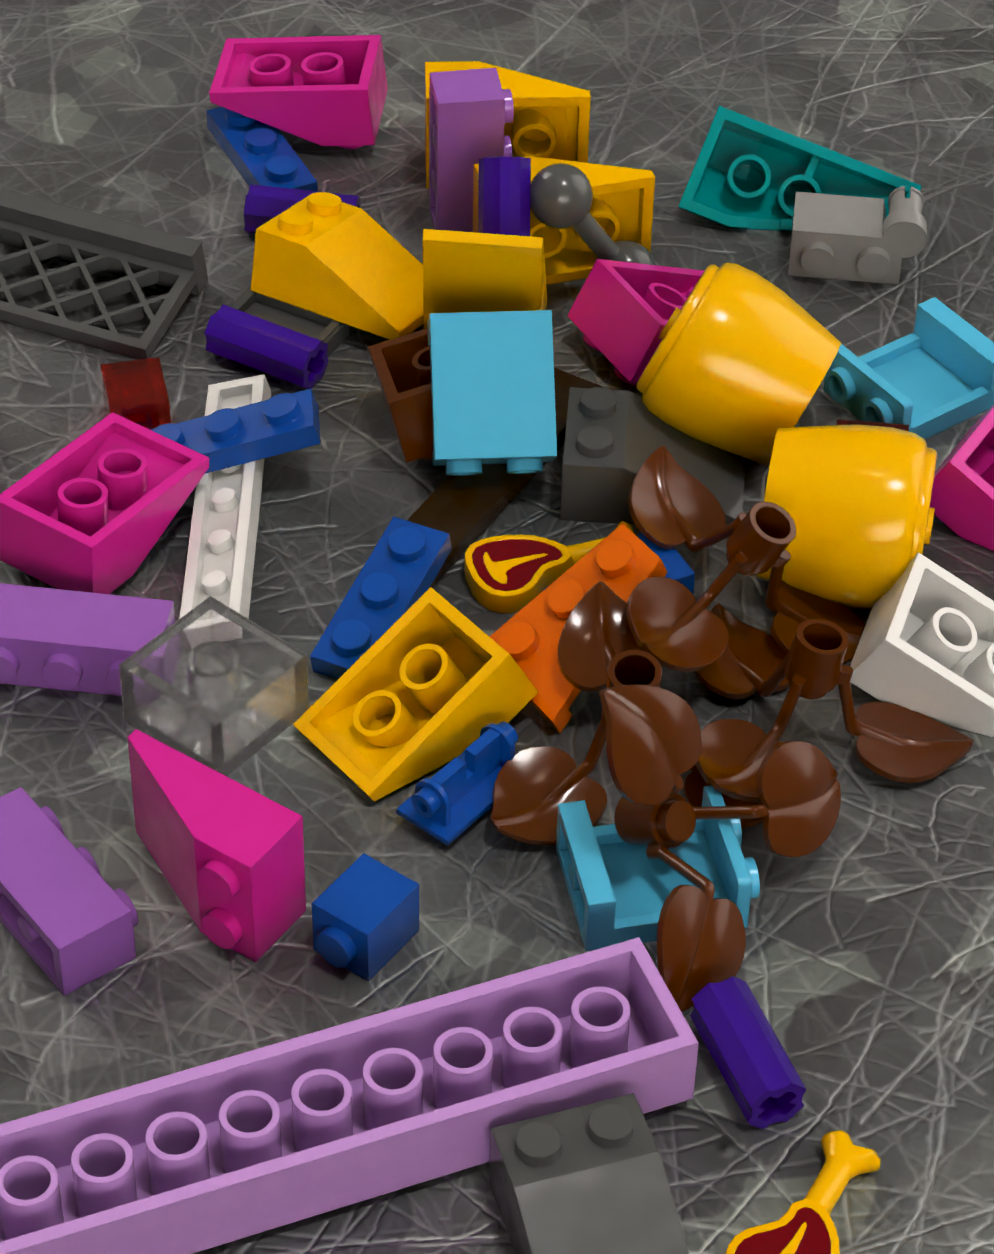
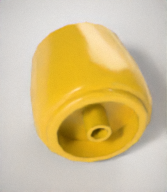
M724 263L720 267L711 264L701 275L681 310L676 307L658 338L662 341L639 378L637 389L643 393L642 402L647 409L666 424L697 440L767 466L771 461L778 428H792L796 425L838 353L841 342L784 291L759 274L734 263Z
M833 425L778 428L771 455L764 502H771L785 509L796 525L795 538L785 549L791 554V558L784 566L782 580L795 588L848 607L872 610L874 603L893 587L918 552L923 555L924 545L930 544L935 508L930 507L937 461L936 450L928 448L925 439L918 434L893 427ZM771 568L765 573L756 574V577L769 582Z

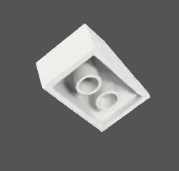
M918 552L893 587L874 603L850 665L853 668L850 682L881 702L900 705L947 726L994 737V601Z

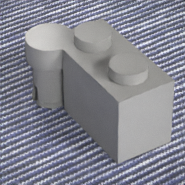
M905 186L894 189L888 198L889 215L886 217L884 199L796 192L788 275L899 285L902 258L918 255L927 243V221L922 215L924 196L915 187L910 189V198H905Z

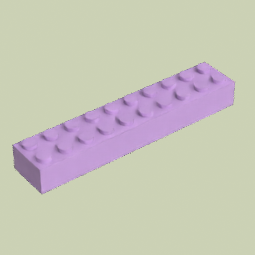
M640 937L5 1122L0 1124V1254H193L490 1162V1128L632 1093L635 1094L643 1114L693 1099L699 1042Z

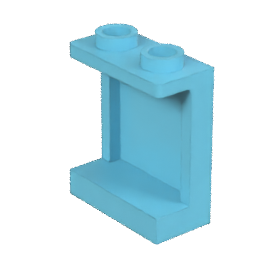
M934 297L917 305L913 333L860 357H857L841 344L824 377V391L865 425L893 427L916 433L922 438L927 439L990 409L994 405V342Z
M552 310L430 313L427 329L431 365L432 464L435 466L446 465V475L451 476L482 474V464H506L507 473L543 472V462H553L557 457Z
M712 785L704 786L702 807L726 806L719 791L715 790ZM585 800L558 804L556 853L585 950L592 951L640 937L642 943L657 941L659 916L668 895L679 885H695L661 860L649 859L646 855L647 846L629 844L623 841L617 833L615 824L593 827ZM740 819L696 820L695 830L691 837L681 845L669 848V851L713 882L715 887L714 898H723L734 902L742 915L744 927L747 928L750 900L759 897L760 880L754 858H744L741 850L742 829Z

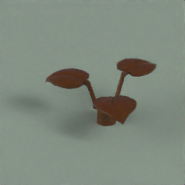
M665 445L657 448L640 467L630 488L629 511L636 527L646 538L661 548L674 549L686 544L688 549L694 553L700 552L728 538L726 557L729 564L697 601L690 590L676 580L666 577H651L640 582L629 595L626 605L627 620L637 645L642 647L644 651L652 654L661 666L671 670L693 672L708 668L724 653L728 645L729 632L724 622L706 610V608L737 572L745 576H754L765 573L771 568L765 605L769 610L777 613L770 623V631L778 646L788 654L798 626L809 619H823L837 624L847 633L849 645L842 665L851 661L866 624L843 604L815 596L795 588L782 580L784 566L791 558V554L785 549L796 535V525L790 514L777 504L759 502L747 514L741 512L732 523L726 525L723 508L711 491L682 468L672 457Z
M602 581L595 584L584 595L564 625L557 652L560 671L574 687L587 692L600 691L620 685H649L661 688L662 666L652 654L644 651L642 647L637 645L627 620V603ZM602 709L601 721L586 758L578 767L568 753L548 746L524 749L515 754L511 761L508 760L503 765L494 784L493 808L490 823L498 832L527 844L556 845L558 804L585 800L593 827L598 824L607 806V793L599 783L587 776L594 770L606 742L604 710ZM695 764L690 769L692 772L685 780L683 792L685 800L691 806L702 807L704 786L712 784H707ZM722 794L726 806L762 804L744 802ZM764 817L740 819L741 829L762 823Z
M720 603L711 609L710 612L720 618L727 626L729 639L724 653L713 665L706 669L694 671L697 679L705 687L729 699H743L751 696L756 691L762 697H769L773 692L782 691L789 686L779 714L768 734L757 725L741 719L716 720L707 724L701 730L702 749L696 766L707 784H712L714 789L720 793L744 802L762 803L757 792L759 767L769 750L777 744L783 743L779 740L787 727L799 697L819 699L824 697L827 692L833 690L836 685L839 688L845 730L851 735L858 736L855 754L866 767L878 775L897 782L920 783L938 776L970 751L973 739L939 721L897 704L888 702L864 703L858 707L855 715L850 684L853 668L848 665H842L849 645V638L847 633L837 624L823 619H809L802 622L796 630L789 653L786 654L772 636L740 621Z
M649 685L609 687L601 690L599 695L606 719L608 765L614 784L622 795L614 815L617 833L626 843L647 846L646 855L649 859L661 860L695 885H679L671 891L661 909L657 928L658 971L681 1012H684L694 1006L691 998L705 985L721 982L731 976H736L744 958L746 932L742 915L735 903L728 899L714 898L715 887L713 882L669 851V848H675L691 837L695 830L696 820L756 819L764 817L763 837L765 845L770 852L784 857L807 855L825 842L838 819L841 804V790L837 780L838 774L828 758L816 746L803 741H785L769 750L759 767L757 792L762 804L753 806H691L681 795L676 793L681 791L684 786L680 774L690 770L697 763L701 754V729L693 709L680 696L659 687Z

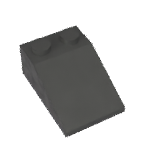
M570 387L562 465L560 520L617 524L624 521L635 525L628 503L632 482L646 459L657 448L665 445L676 462L698 479L716 497L723 508L726 525H728L743 512L745 458L697 440L666 424L647 409L642 402V396L631 391L609 390L602 387Z
M634 1093L490 1128L489 1185L516 1254H689L660 1151Z

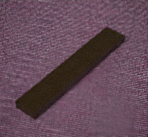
M554 368L558 451L565 443L570 387L603 388V386ZM482 464V474L466 476L449 475L410 516L407 521L450 534L452 550L430 587H433L468 549L469 545L482 534L537 473L509 474L507 473L506 464Z

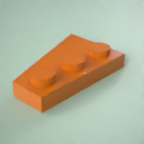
M623 523L489 636L512 656L539 693L529 703L560 734L572 717L569 708L581 691L566 680L560 671L557 654L562 630L575 606L599 581L604 582L617 596L627 603L629 595L640 582L651 577H665L668 573L661 558Z

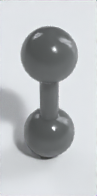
M552 164L543 168L533 178L531 182L530 208L541 223L556 229L572 227L597 256L596 260L603 259L656 265L653 256L644 246L629 240L614 242L590 214L593 190L589 179L580 169L569 164Z

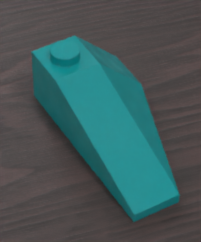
M719 105L678 208L727 228L792 232L796 192L884 199L887 217L889 215L888 198L894 189L905 186V198H910L911 187H915L920 191L922 186Z

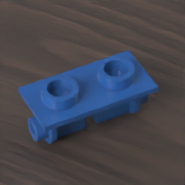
M503 721L498 724L489 723L484 726L480 731V737L470 744L463 753L455 757L433 777L423 778L415 786V793L396 809V814L448 846L493 807L494 784L498 773L508 760L511 761L515 757V744L518 742L516 730L509 723Z

